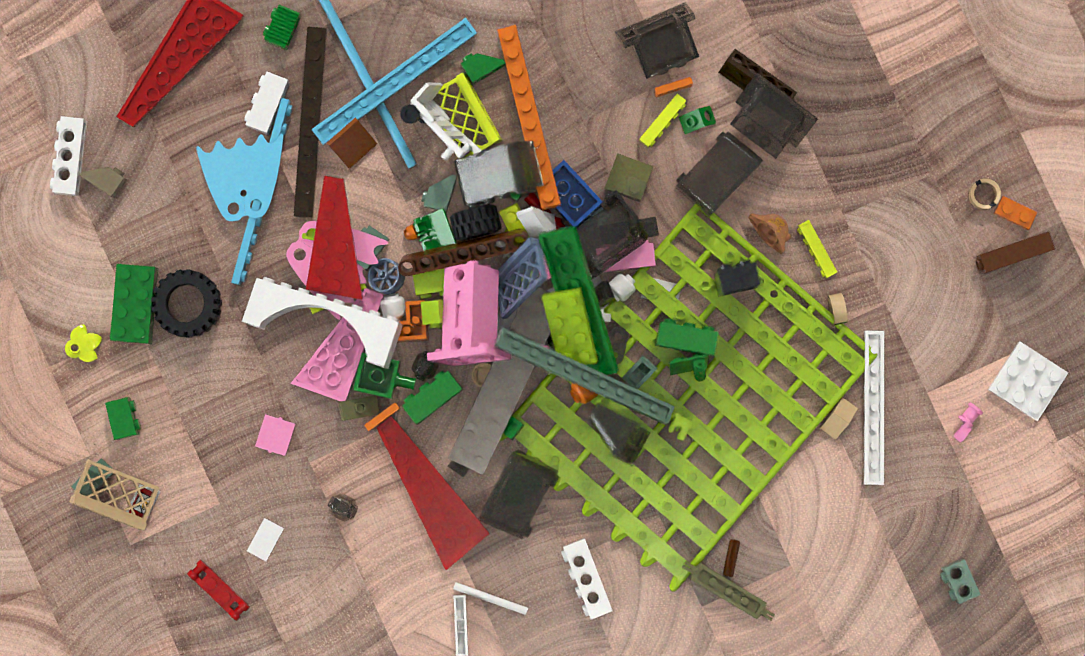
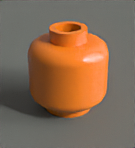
M575 383L571 384L570 394L577 403L587 404L598 396L597 393Z

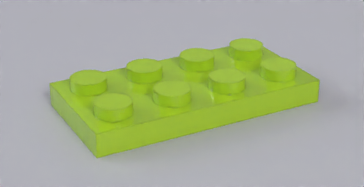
M581 288L543 294L542 300L555 352L583 365L597 363L598 358Z

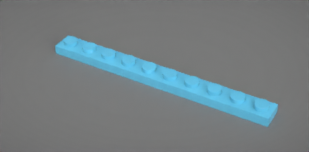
M464 18L312 129L313 133L324 146L354 118L357 120L361 119L477 34L476 30L467 18Z
M281 98L270 144L274 143L281 133L283 135L286 134L288 124L285 122L287 116H291L293 109L288 99ZM254 199L251 209L253 211L260 210L262 206L261 201ZM263 216L259 218L249 217L231 281L233 284L241 286V283L246 281L248 273L245 271L246 265L251 262L253 253L250 250L252 245L256 244L258 234H255L256 228L261 226Z

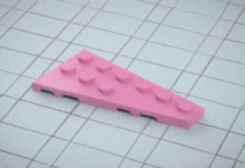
M365 288L362 292L363 300L357 299L353 304L362 307V311L368 313L369 310L378 312L384 294ZM342 317L291 384L341 402L347 400L360 363L361 354L364 352L365 347L355 328L344 317Z

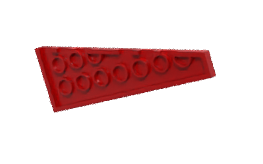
M186 0L116 117L135 127L243 19L244 15L219 0Z
M390 416L377 427V430L443 567L447 570L490 533L396 420Z

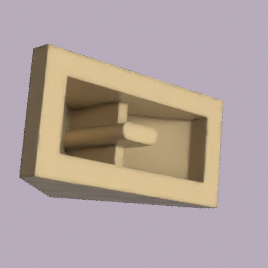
M842 397L820 429L836 440L849 425L858 408Z

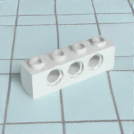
M61 116L60 121L57 122L56 130L59 132L58 140H55L54 150L57 151L56 159H53L52 169L55 172L54 178H51L50 189L55 194L79 196L80 173L82 171L87 121L83 118ZM68 133L74 134V139L71 142L66 141ZM70 151L72 158L69 161H65L64 154ZM69 170L70 177L67 180H63L62 173Z
M585 538L563 546L564 551H561L564 561H569L571 569H568L571 579H576L578 587L575 588L578 598L583 597L585 605L582 608L585 616H590L591 619L612 612ZM576 556H582L585 559L584 564L580 567L575 566L573 563ZM584 574H589L592 578L591 582L587 585L582 584L580 581L581 576ZM591 592H595L599 596L598 600L594 603L589 602L587 599L588 594Z

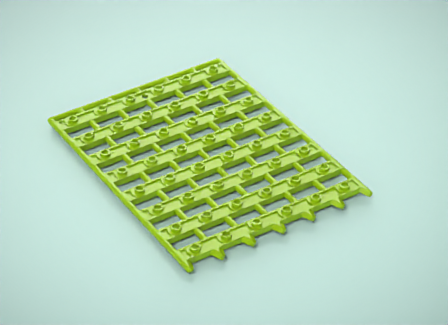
M697 201L654 251L655 261L659 258L681 277L671 291H667L647 273L651 266L640 267L632 276L635 280L633 285L636 290L656 306L646 320H642L620 300L617 302L615 298L604 308V313L611 314V319L631 335L620 350L611 343L619 369L616 374L622 378L635 364L625 355L637 341L660 360L656 366V371L638 390L674 406L672 415L677 413L693 422L687 435L694 441L680 454L658 435L666 425L658 422L651 429L629 408L599 394L590 402L607 415L610 420L597 433L575 414L583 405L582 403L574 402L568 408L546 389L557 376L553 373L548 374L512 415L524 425L515 437L528 449L524 457V464L532 466L541 460L557 474L553 482V489L561 491L570 485L586 499L582 508V514L584 516H591L597 511L603 513L615 524L611 534L613 541L618 542L629 536L644 549L640 559L642 566L648 567L658 561L674 575L669 585L670 590L673 592L678 590L691 573L682 568L683 565L687 566L684 564L686 560L667 544L670 538L678 529L685 533L702 548L690 564L696 567L701 563L864 373L865 365L868 362L842 340L846 335L865 352V342L845 324L834 325L839 329L836 334L830 330L813 313L815 310L818 311L832 324H834V315L701 201ZM699 210L722 229L720 234L696 215ZM682 230L686 231L706 249L695 263L671 244ZM728 235L751 254L749 259L726 240ZM711 255H714L724 265L731 264L732 267H735L741 261L750 260L753 263L758 260L776 275L780 282L777 284L757 267L761 285L753 290L763 297L764 300L752 313L731 294L718 297L715 280L701 269V266ZM687 283L710 302L699 317L676 298V295ZM785 286L790 287L810 306L807 309L784 290ZM773 290L777 292V297L775 298L770 295V292ZM770 304L793 323L792 327L782 338L759 319L760 315ZM717 308L737 325L739 329L728 342L718 334L715 355L708 364V368H706V378L703 381H697L693 371L676 374L689 385L688 389L677 400L654 380L666 366L670 369L669 362L678 357L686 359L687 357L680 350L655 346L658 332L651 327V324L663 312L671 320H676L678 325H683L684 322L696 324L695 328L702 329L703 326H708L705 321ZM799 329L822 348V351L811 363L788 344ZM745 333L768 352L767 356L757 367L734 348ZM869 346L868 350L870 366V364L876 359L878 354H873L871 352V347ZM828 354L852 374L841 388L817 369ZM774 358L798 378L786 392L763 373ZM720 362L743 381V384L732 396L709 377ZM803 383L827 403L816 417L792 398ZM749 387L773 407L761 421L738 402ZM695 391L718 410V413L707 425L684 406ZM533 403L556 422L545 437L521 418ZM778 412L802 432L791 446L767 427ZM724 416L748 436L737 450L733 449L713 431ZM616 424L639 443V446L628 458L604 439ZM562 428L585 447L574 462L569 460L550 443ZM502 434L499 441H503L507 436ZM753 442L758 444L777 461L766 475L761 473L742 456ZM699 445L723 465L712 479H709L687 460ZM645 449L669 469L657 484L633 464ZM591 453L614 472V475L603 487L598 485L579 468ZM728 471L733 473L752 490L741 504H738L717 486L718 482ZM674 475L698 494L686 509L662 489ZM620 478L644 498L632 513L608 493ZM703 500L727 519L715 534L692 515ZM649 504L673 523L661 538L638 519V516Z

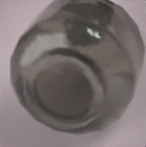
M428 351L417 354L411 367L415 377L422 381L434 378L439 367V363L427 361V353H431Z
M343 493L335 497L333 496L328 503L330 514L344 522L349 519L352 520L358 511L355 499Z

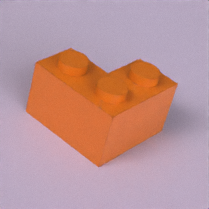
M425 300L405 302L406 321H398L403 327L397 343L429 341L428 325L422 324L421 302Z

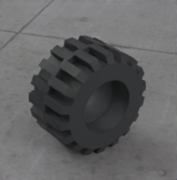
M496 205L478 206L456 212L450 216L455 240L463 241L478 238L502 229Z

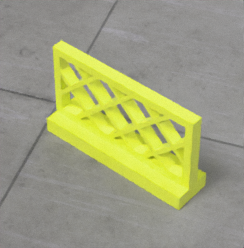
M465 73L457 75L456 78L442 86L438 94L444 95L440 107L453 112L450 122L453 126L462 128L463 134L465 129L475 132L474 144L476 143L478 133L485 135L488 143L483 146L477 145L482 151L502 141L501 136ZM455 83L459 87L458 97L448 94L450 86ZM447 96L457 99L454 110L444 107ZM460 100L468 103L467 113L457 111ZM456 113L466 115L463 126L453 124ZM469 117L476 118L478 122L476 130L466 128ZM452 139L453 141H458V146L461 147V141H459L458 139ZM470 150L469 154L465 155L462 160H459L464 162L475 154Z

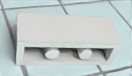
M266 72L265 75L261 76L259 92H255L251 103L253 107L245 115L244 121H246L245 125L267 135L270 134L278 113L281 98H284L290 84L288 79L270 72Z

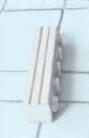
M454 595L456 656H468L466 595Z

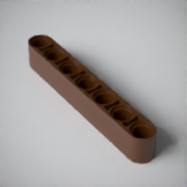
M515 229L407 254L401 258L398 271L403 276H412L465 264L468 261H478L513 253L523 244L517 243L514 238L520 236L525 242L529 238L528 233L523 229ZM503 241L506 246L498 247L496 242ZM484 245L487 250L481 252L477 246ZM464 249L468 252V255L462 256L458 251ZM447 254L450 259L443 260L440 255ZM428 258L431 263L424 264L421 259ZM409 262L412 268H405L403 263Z

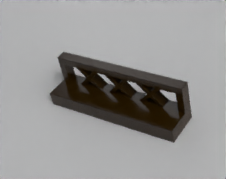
M734 49L718 72L779 116L782 115L797 94L791 87L736 49ZM733 57H736L737 59H739V60L741 61V63H738L737 61H735V60L733 59ZM750 69L756 71L757 74L752 73ZM766 80H769L773 85H769ZM781 91L786 92L790 97H786Z

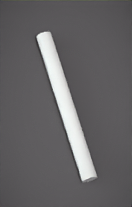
M455 582L454 590L524 615L527 613L528 607Z

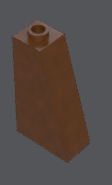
M1048 231L977 256L976 266L979 271H982V274L1055 250L1050 232Z

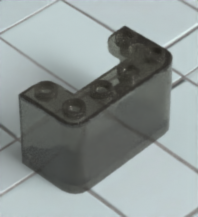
M533 141L507 143L454 161L463 203L469 209L490 205V203L496 202L495 198L500 197V200L510 198L511 193L514 192L516 195L537 192L538 187L544 186Z

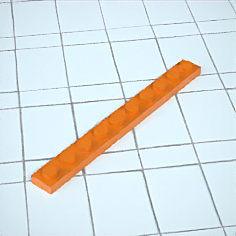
M512 25L498 29L542 210L561 206L517 27Z

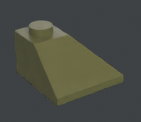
M617 153L604 189L640 202L653 166Z

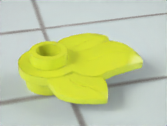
M79 325L71 332L70 340L65 345V353L70 358H80L84 362H92L98 359L94 350L99 346L102 337L94 333L87 334L86 326ZM76 345L78 350L72 351L71 346Z

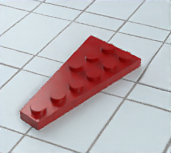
M325 175L306 290L363 300L345 181L343 178Z

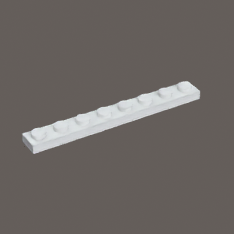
M864 331V485H884V331ZM869 346L871 347V352L873 354H878L876 359L870 364V366Z

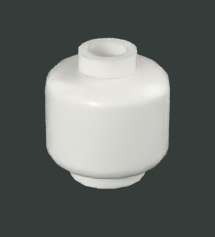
M619 273L608 283L609 290L607 292L617 302L619 300L624 302L636 291L633 285L635 280L629 274L625 276Z
M398 293L384 296V299L380 302L383 317L387 318L389 315L401 321L402 317L406 315L404 297L399 296Z

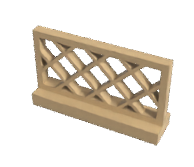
M87 459L69 503L144 531L159 487ZM90 465L98 468L99 476L90 479L88 474ZM113 473L118 482L108 486L104 476ZM102 478L105 488L96 491L92 481ZM131 480L136 489L126 493L122 483ZM89 483L93 493L87 496L80 494L82 486ZM119 484L123 495L113 498L110 488ZM145 487L153 489L151 497L144 500L140 490ZM107 490L111 500L105 503L100 502L97 494ZM137 491L141 501L131 505L127 495ZM125 497L129 507L123 510L118 509L115 501ZM143 504L145 509L142 518L136 516L133 510L134 507Z

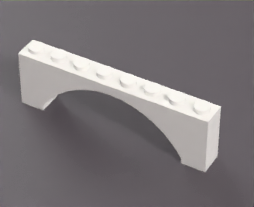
M264 277L263 280L256 278L242 322L265 330L267 324L290 311L302 308L327 309L340 314L355 328L364 344L367 362L383 368H389L403 327L398 322V318L389 315L387 318L380 316L381 313L369 310L368 313L362 311V307L354 304L348 307L344 305V301L334 299L332 302L327 300L325 295L316 293V296H313L306 289L299 288L297 291L291 289L292 285L281 282V285L274 283L275 280Z

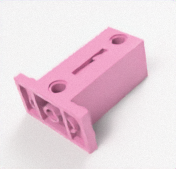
M468 261L465 265L460 264L445 268L442 349H435V352L427 353V361L448 366H461L511 359V354L494 347L497 339L499 270L491 268V265H479L477 261Z

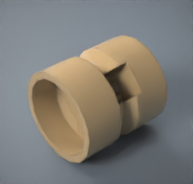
M480 363L473 368L472 380L478 387H482L492 365Z

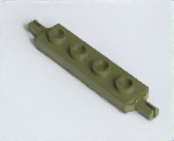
M685 561L684 564L687 566L683 565L682 568L692 573L690 578L692 581L755 619H758L761 615L770 621L773 619L770 616L774 617L775 614L765 609V601L702 563L695 567Z

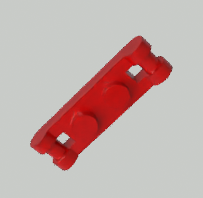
M200 559L196 563L197 566L193 570L190 569L187 575L237 621L241 617V613L247 611L250 606ZM202 571L207 574L203 579L199 576ZM234 602L238 604L235 610L231 607Z

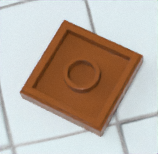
M356 118L327 142L349 169L378 144Z

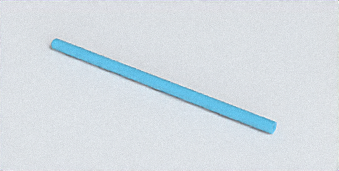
M319 0L365 88L368 89L374 83L330 0ZM381 103L376 109L407 167L411 168L417 163L385 103Z

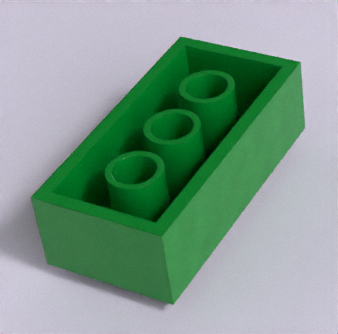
M116 264L110 341L152 344L155 313L151 309L153 307L151 297H154L155 292L153 290L157 287V267Z

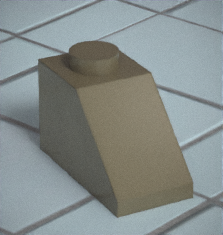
M105 167L80 173L81 177L112 198L116 197L127 180L123 177L124 173L116 167L113 170Z

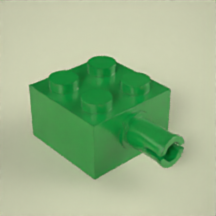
M367 353L361 354L353 390L390 399L393 398L394 390L397 386L414 390L416 378L402 376L398 373L401 361L391 359L387 369L367 362Z

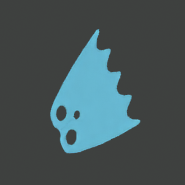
M282 133L272 144L268 143L264 136L260 134L252 146H247L241 138H238L235 146L231 149H226L220 141L216 142L213 151L210 153L204 152L199 146L196 147L209 190L220 213L227 221H238L243 216L259 218L267 212L279 171L283 144ZM242 190H246V196H241ZM254 199L261 201L262 206L258 211H253L250 208V203ZM233 202L239 205V211L234 215L228 212V206Z

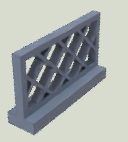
M529 237L498 269V301L501 318L507 319L548 278L540 240L537 238Z

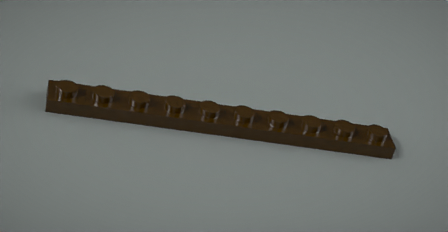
M307 27L294 217L313 218L319 139L312 129L321 120L327 28Z

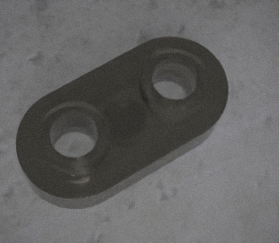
M614 327L609 333V339L613 352L618 353L616 362L620 364L624 358L628 333L623 327ZM616 333H620L622 335L621 340L615 339Z

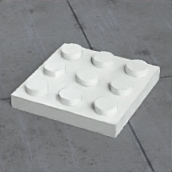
M1018 342L988 390L1030 418L1038 421L1068 375V372L1022 342Z

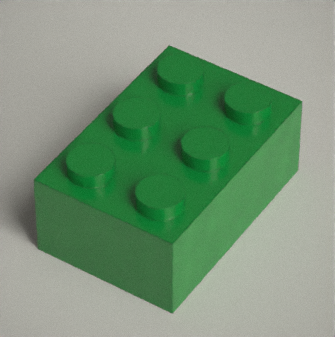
M665 319L664 322L661 321L659 323L655 346L714 356L719 332H715L714 327L703 326L702 329L695 328L696 324L684 322L683 325H678L676 320Z
M442 370L434 376L436 379L431 384L426 382L419 388L420 392L417 395L411 394L403 400L405 404L402 407L416 425L463 390L449 371L444 372Z

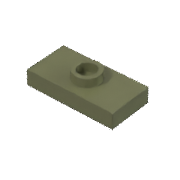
M376 395L338 402L341 421L380 414Z

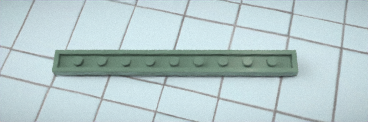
M505 328L500 329L494 347L664 425L669 423L674 406Z

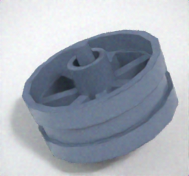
M383 258L378 260V264H372L368 272V282L374 290L387 295L394 294L400 290L405 276L401 275L398 271L399 264L397 262ZM389 263H392L394 266L389 270ZM384 265V270H380L379 268ZM397 270V276H394L393 273ZM382 280V282H381V284H380V286H379V288H378L376 282ZM386 282H387L389 288L386 289V290H383L384 287H385V284H386Z

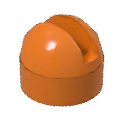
M413 224L405 228L404 236L406 239L411 241L419 238Z

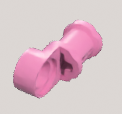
M971 402L968 404L967 410L958 416L963 424L953 437L960 443L971 432L976 418L983 414Z

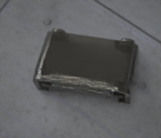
M723 131L715 139L717 143L687 174L683 172L676 180L678 182L676 188L688 200L697 205L708 217L763 162V159L729 131L727 133Z
M617 190L605 196L603 201L604 209L576 228L591 279L596 278L640 247L648 238V234L640 219Z
M519 449L514 451L509 457L478 520L519 539L528 538L533 529L530 527L531 521L550 486L554 487L559 479L556 475L559 471Z

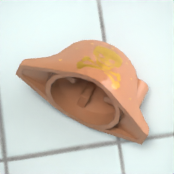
M750 214L748 218L758 235L767 245L782 254L785 251V243L791 239L785 219L777 214Z

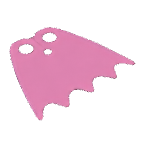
M317 221L304 223L299 231V240L292 243L286 252L291 267L305 286L307 284L314 240L303 239L302 234L307 233L310 228L316 229ZM352 229L357 260L367 264H378L374 248L379 245H386L388 242L368 233ZM298 248L306 252V257L301 261L296 260L294 257V251ZM357 264L360 284H365L366 279L362 272L363 267ZM310 291L314 296H316V293L325 295L327 300L332 302L334 299L346 303L354 302V299L350 297ZM328 310L336 319H341L340 314Z

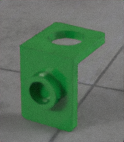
M710 106L698 108L679 117L685 134L716 124ZM705 111L709 114L710 121L706 119Z

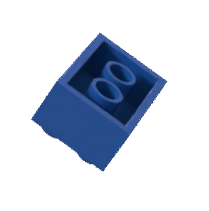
M563 160L553 169L561 206L554 208L571 227L576 226L577 228L603 204V201Z

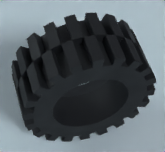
M180 269L176 270L175 273L170 272L166 275L165 279L159 281L160 285L153 290L155 295L151 297V302H153L151 309L155 313L154 318L156 322H159L160 327L168 331V333L180 337L193 338V336L203 335L202 333L211 330L210 327L217 323L218 320L216 319L218 315H221V294L217 290L216 284L209 277L197 271ZM183 285L195 286L200 290L204 298V307L201 314L190 322L176 320L171 315L168 306L172 292Z

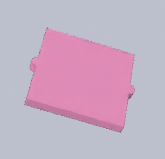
M265 414L255 447L268 450L269 453L274 452L286 456L296 424L285 421L282 417L275 418Z

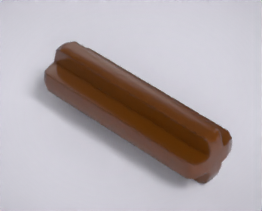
M730 539L723 571L724 576H734L740 541Z

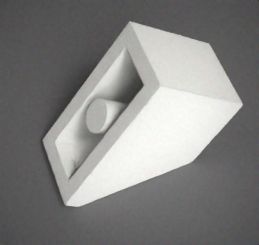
M535 207L517 212V217L530 237L539 239L538 234L541 232L556 230L554 214Z

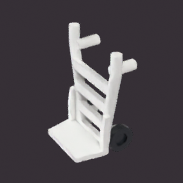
M426 83L411 99V104L405 105L401 109L400 116L403 122L413 124L417 121L427 123L445 142L448 148L441 155L444 160L447 161L453 153L462 160L469 150L477 157L483 152L449 122L450 118L445 111L433 101L443 86L441 83ZM452 139H458L464 146L460 148Z

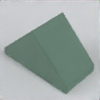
M642 356L622 379L631 387L638 389L657 368L646 357Z

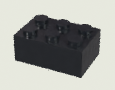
M750 260L741 261L735 267H732L731 264L722 265L713 274L718 297L756 289L761 285L756 262L751 263Z

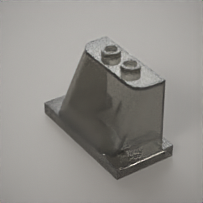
M685 2L615 31L617 39L624 48L632 46L646 79L657 74H666L669 69L686 65V62L699 57L687 22L696 19V17Z
M756 73L735 103L741 106L742 109L730 125L776 159L788 142L797 148L818 118L760 74Z
M597 403L590 416L591 423L611 451V455L633 466L650 432L640 427L637 423Z

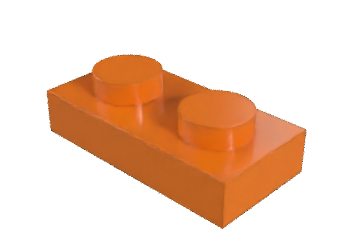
M1002 196L993 214L1029 230L1038 212Z

